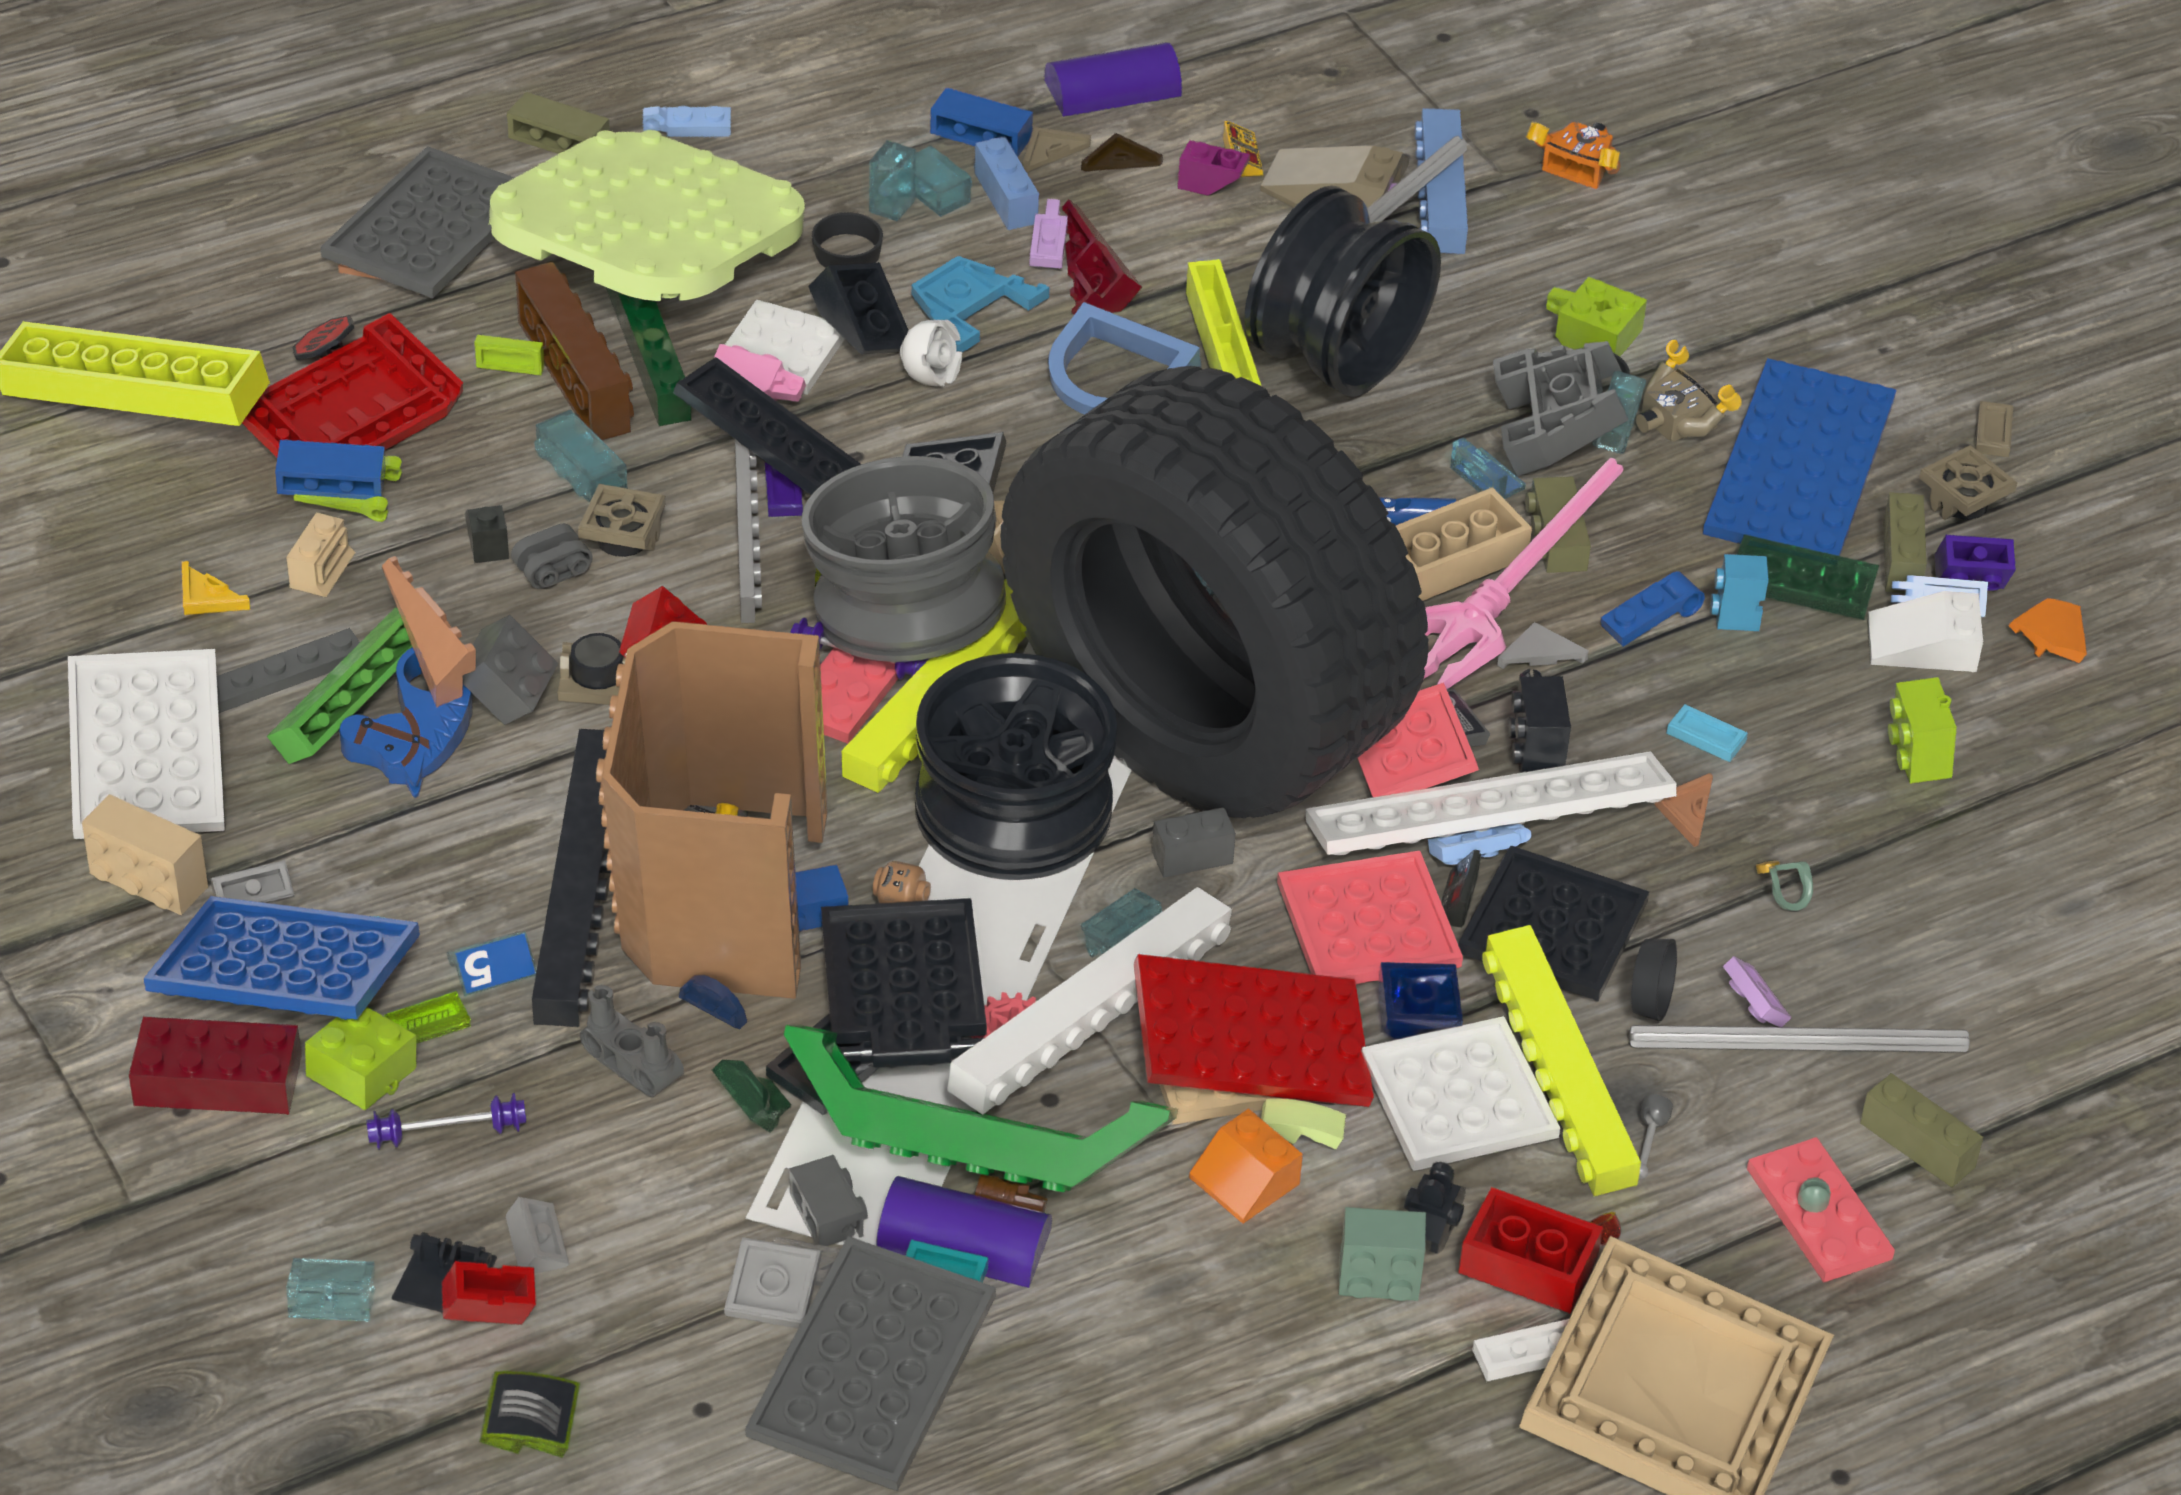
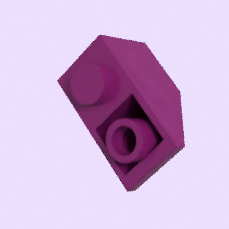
M1189 140L1179 158L1178 189L1208 196L1239 179L1250 160V154Z

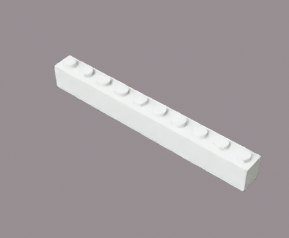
M1196 887L953 1060L950 1066L947 1091L981 1114H984L995 1105L1002 1104L1011 1093L1021 1086H1027L1036 1075L1046 1068L1053 1067L1062 1056L1071 1050L1078 1049L1084 1040L1095 1032L1104 1030L1110 1021L1120 1014H1126L1138 1002L1133 965L1137 954L1199 961L1205 952L1216 944H1222L1229 936L1232 909Z

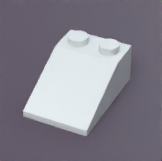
M1942 591L1868 612L1871 665L1977 671L1983 645L1979 593Z

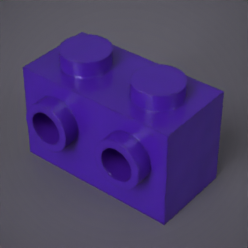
M1945 535L1934 553L1936 578L1988 582L1987 591L2004 589L2016 570L2013 539Z

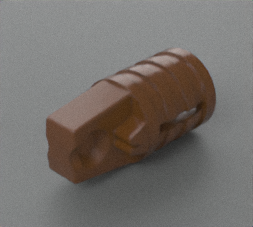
M981 1174L975 1191L977 1196L1045 1213L1048 1201L1047 1197L1028 1192L1030 1187L1028 1184L1011 1182L1010 1180Z

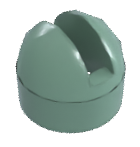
M1818 1177L1805 1180L1800 1186L1798 1193L1799 1205L1804 1210L1813 1213L1824 1211L1828 1207L1831 1197L1829 1185Z

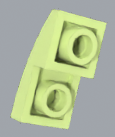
M1266 1099L1263 1103L1261 1119L1292 1144H1295L1301 1134L1317 1143L1325 1144L1334 1149H1337L1343 1140L1346 1114L1322 1105L1292 1099Z

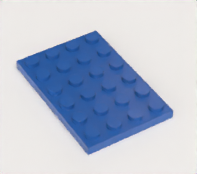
M210 896L143 978L145 990L163 993L167 996L178 995L198 998L200 1000L231 1002L235 1005L267 1007L272 1010L298 1011L309 1015L320 1014L335 1016L341 1019H358L420 936L418 922Z

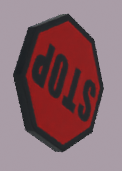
M346 315L331 318L308 331L292 347L296 360L311 358L317 355L323 358L332 353L330 348L332 350L342 348V340L355 328L352 317Z

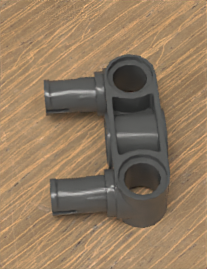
M598 985L594 987L595 991L592 989L589 991L588 998L591 1014L587 1021V1027L580 1032V1040L590 1055L649 1097H654L684 1074L681 1060L667 1046L666 1028L663 1024L652 1022L647 1024V1028H640L615 1011L613 990L609 986Z

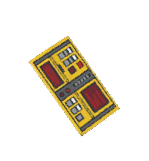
M1224 121L1223 140L1225 148L1250 154V160L1241 177L1262 176L1263 169L1255 133L1230 121Z

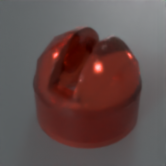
M1615 1212L1602 1214L1590 1221L1603 1227L1602 1245L1607 1244L1610 1236L1616 1239L1620 1238L1622 1229Z

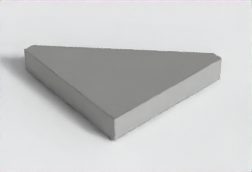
M1534 622L1498 657L1497 666L1504 669L1511 663L1529 662V666L1557 664V660L1569 659L1584 663L1588 659L1589 650Z

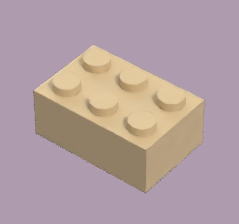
M110 794L82 821L90 874L97 879L114 884L131 895H138L153 902L159 908L168 909L179 915H182L208 888L201 835Z

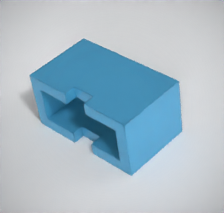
M1724 554L1722 568H1716L1715 589H1718V594H1712L1710 602L1711 615H1716L1717 629L1759 631L1763 607L1759 606V602L1765 601L1768 585L1766 556Z

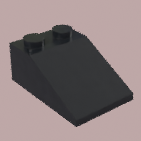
M880 262L828 265L808 286L820 315L861 355L900 352L903 340L909 330Z

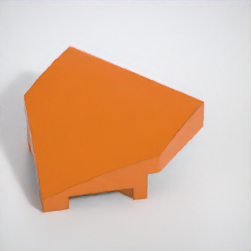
M2047 598L2009 624V627L2015 633L2021 631L2022 635L2027 636L2034 644L2037 657L2042 656L2048 650L2053 654L2080 663L2087 655L2081 607L2078 605Z

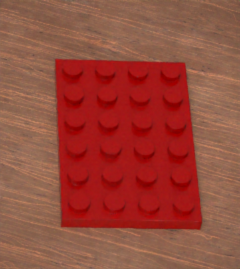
M1137 954L1133 965L1148 1083L1370 1107L1374 1094L1370 1071L1361 1053L1362 1047H1366L1355 979Z

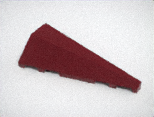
M1068 199L1062 206V211L1068 216L1067 233L1069 234V241L1065 243L1068 275L1073 279L1074 286L1070 289V296L1075 299V307L1072 308V313L1075 315L1083 302L1110 313L1121 312L1141 290L1142 286L1079 206Z

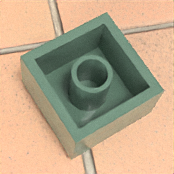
M1345 1207L1340 1252L1339 1295L1356 1298L1370 1297L1394 1299L1397 1301H1419L1425 1255L1426 1213Z

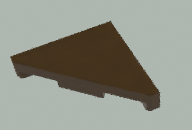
M1115 133L1081 161V170L1088 172L1156 167L1163 164V155Z

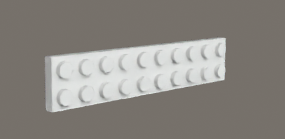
M1650 751L1307 808L1306 822L1327 855H1345L1354 850L1366 848L1381 849L1389 844L1401 842L1416 843L1425 838L1449 837L1456 833L1467 831L1483 832L1489 830L1490 827L1508 824L1522 825L1526 821L1538 819L1554 820L1562 815L1573 813L1589 814L1597 809L1609 807L1624 808L1629 804L1645 801L1659 802L1663 798L1676 796V782Z

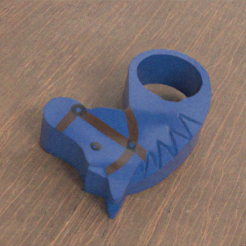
M412 647L400 657L396 667L398 699L402 712L383 715L377 719H371L364 715L349 716L340 725L341 752L348 761L380 769L389 778V784H406L412 796L416 798L420 794L424 777L445 763L464 738L472 717L473 697L472 692L463 684L462 697L436 707L429 691L418 689L409 683L414 677L423 673Z

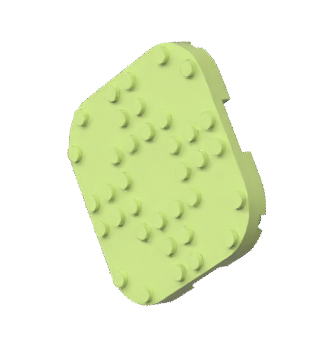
M646 130L642 133L600 131L597 133V136L589 138L559 153L557 156L538 164V166L516 178L499 185L490 198L489 224L492 226V235L508 248L540 261L555 254L594 270L595 283L619 293L652 301H661V297L675 298L679 296V300L682 301L707 295L734 280V268L758 253L762 252L774 256L794 244L803 232L805 203L799 192L791 187V183L788 181L774 179L743 167L734 160H725L713 155L710 151L699 150L676 140L663 137L658 131Z

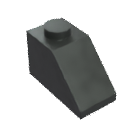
M502 505L467 509L465 511V520L474 563L509 559L507 526Z

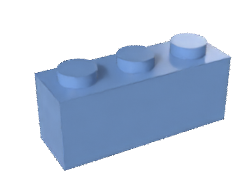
M1006 137L975 143V175L1007 230L1034 225L1035 214H1038L1039 193Z

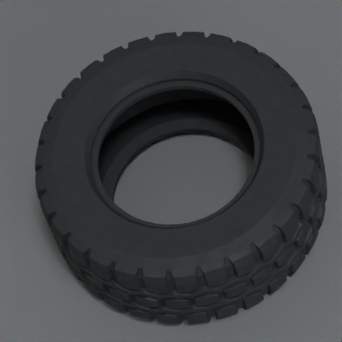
M1182 366L1145 374L1124 386L1076 422L1038 447L1024 462L1009 487V493L1006 495L1002 510L1004 522L1001 524L1000 538L1001 549L1005 554L1002 559L1007 584L1013 590L1010 595L1018 618L1027 629L1025 634L1036 655L1053 658L1079 669L1104 690L1113 705L1117 720L1116 750L1114 755L1118 759H1124L1127 767L1150 784L1155 782L1161 791L1183 803L1188 801L1192 807L1202 811L1225 808L1228 817L1232 818L1263 817L1292 808L1308 798L1396 727L1407 714L1423 683L1424 667L1427 664L1429 639L1425 635L1428 631L1425 603L1419 598L1422 591L1414 565L1406 559L1408 550L1396 525L1386 517L1389 514L1372 486L1364 483L1363 474L1343 450L1338 451L1334 447L1333 440L1310 419L1305 421L1301 412L1276 394L1270 396L1266 388L1243 377L1236 379L1232 373L1213 368L1202 369L1198 366ZM1194 570L1212 589L1214 594L1217 596V598L1220 600L1225 610L1229 614L1230 618L1213 600L1211 595L1208 593V591L1205 589V587L1199 580Z

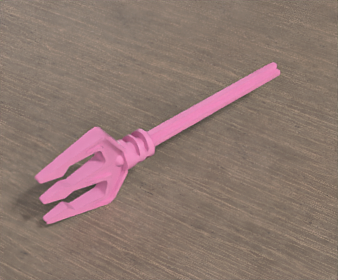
M1610 458L1496 580H1484L1479 585V588L1475 589L1472 595L1463 603L1453 602L1425 607L1428 622V631L1425 635L1440 633V636L1432 650L1428 653L1427 664L1424 667V679L1436 672L1440 663L1469 643L1477 642L1462 661L1448 664L1438 684L1444 682L1446 689L1506 649L1502 631L1494 618L1498 617L1501 611L1509 605V592L1623 472L1622 465H1618L1616 459Z

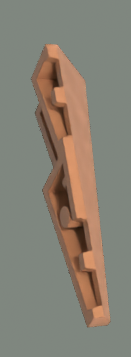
M397 557L388 558L382 565V569L436 707L462 697L463 675L476 670V649L471 643L463 645L459 640L462 637L461 631L457 626L453 628L450 626L444 611L423 587L415 589L410 582L413 581V576L409 571L403 572Z

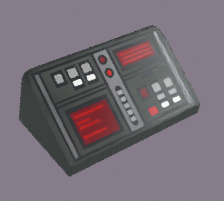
M1473 850L1455 865L1449 873L1441 903L1450 926L1462 928L1465 925L1479 875L1481 859L1479 850Z

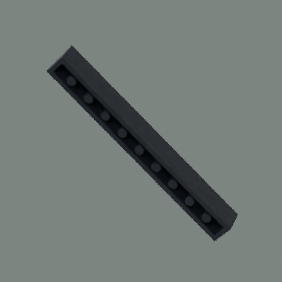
M579 729L532 994L534 1025L579 1027L582 1012H588L590 1001L588 993L590 989H586V983L593 984L595 964L590 959L591 955H598L599 933H595V929L602 928L604 907L600 905V900H607L608 878H604L605 873L611 874V871L607 870L609 849L604 848L606 827H602V810L604 805L599 804L601 782L596 781L598 760L605 759L607 750H603L604 730Z

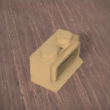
M316 512L287 555L290 588L327 597L356 553L348 545L347 528L344 527V519Z

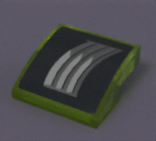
M495 1371L492 1375L479 1442L515 1454H519L522 1447L527 1446L563 1458L569 1446L580 1383L561 1377L533 1372Z

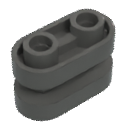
M565 523L522 538L514 545L511 551L513 562L524 572L530 584L537 589L550 587L584 573L589 568L593 559V555L588 547L579 540L573 528Z

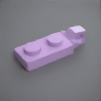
M1047 199L1046 213L1035 214L1029 266L1062 268L1068 216H1060V200Z

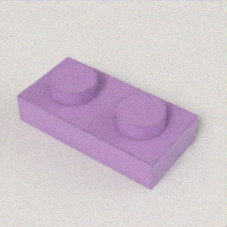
M1733 956L1723 966L1732 978L1729 981L1730 986L1740 996L1747 998L1751 1004L1748 1010L1759 1022L1764 1024L1768 1021L1778 1027H1783L1791 1019V1016L1752 965Z

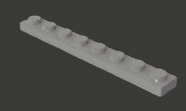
M735 439L741 623H755V608H762L761 587H754V584H761L760 563H753V561L760 560V540H753L752 538L759 537V516H752V514H758V493H751V491L757 490V470H750V468H756V454Z

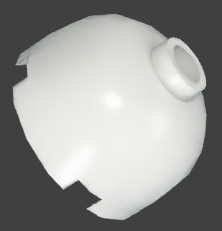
M949 320L921 321L908 331L900 348L901 360L908 375L920 384L945 386V382L952 383L955 381L960 371L962 351H956L955 341H961L953 323Z

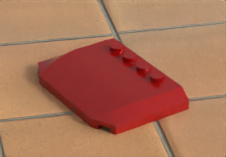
M388 313L364 326L362 337L267 387L242 424L276 457H278L280 440L383 446L386 450L446 417L463 392V381L391 313Z

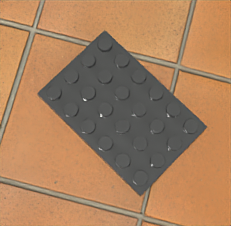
M427 146L321 246V257L434 298L495 238L491 233L492 226L489 224L490 198L499 185L515 177Z
M848 1236L745 1427L746 1437L898 1491L996 1298V1287Z

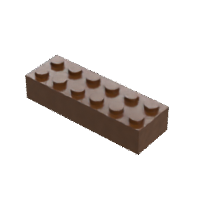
M553 261L516 271L518 323L529 341L543 342L544 365L591 441L595 443L630 433V418L634 417L633 406L629 399V392L633 391L630 375L628 372L623 373L616 353L610 352L607 348L603 333L597 332L591 314L584 312L578 294L576 292L572 293L569 288L566 275L558 271Z

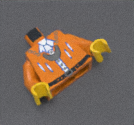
M1536 122L1531 123L1526 138L1535 141L1544 150L1542 171L1594 189L1599 187L1605 171L1609 174H1615L1619 171L1620 152L1612 147L1613 137L1608 133L1607 128L1603 124L1593 123L1589 127L1577 122H1571L1563 130L1548 134V127Z

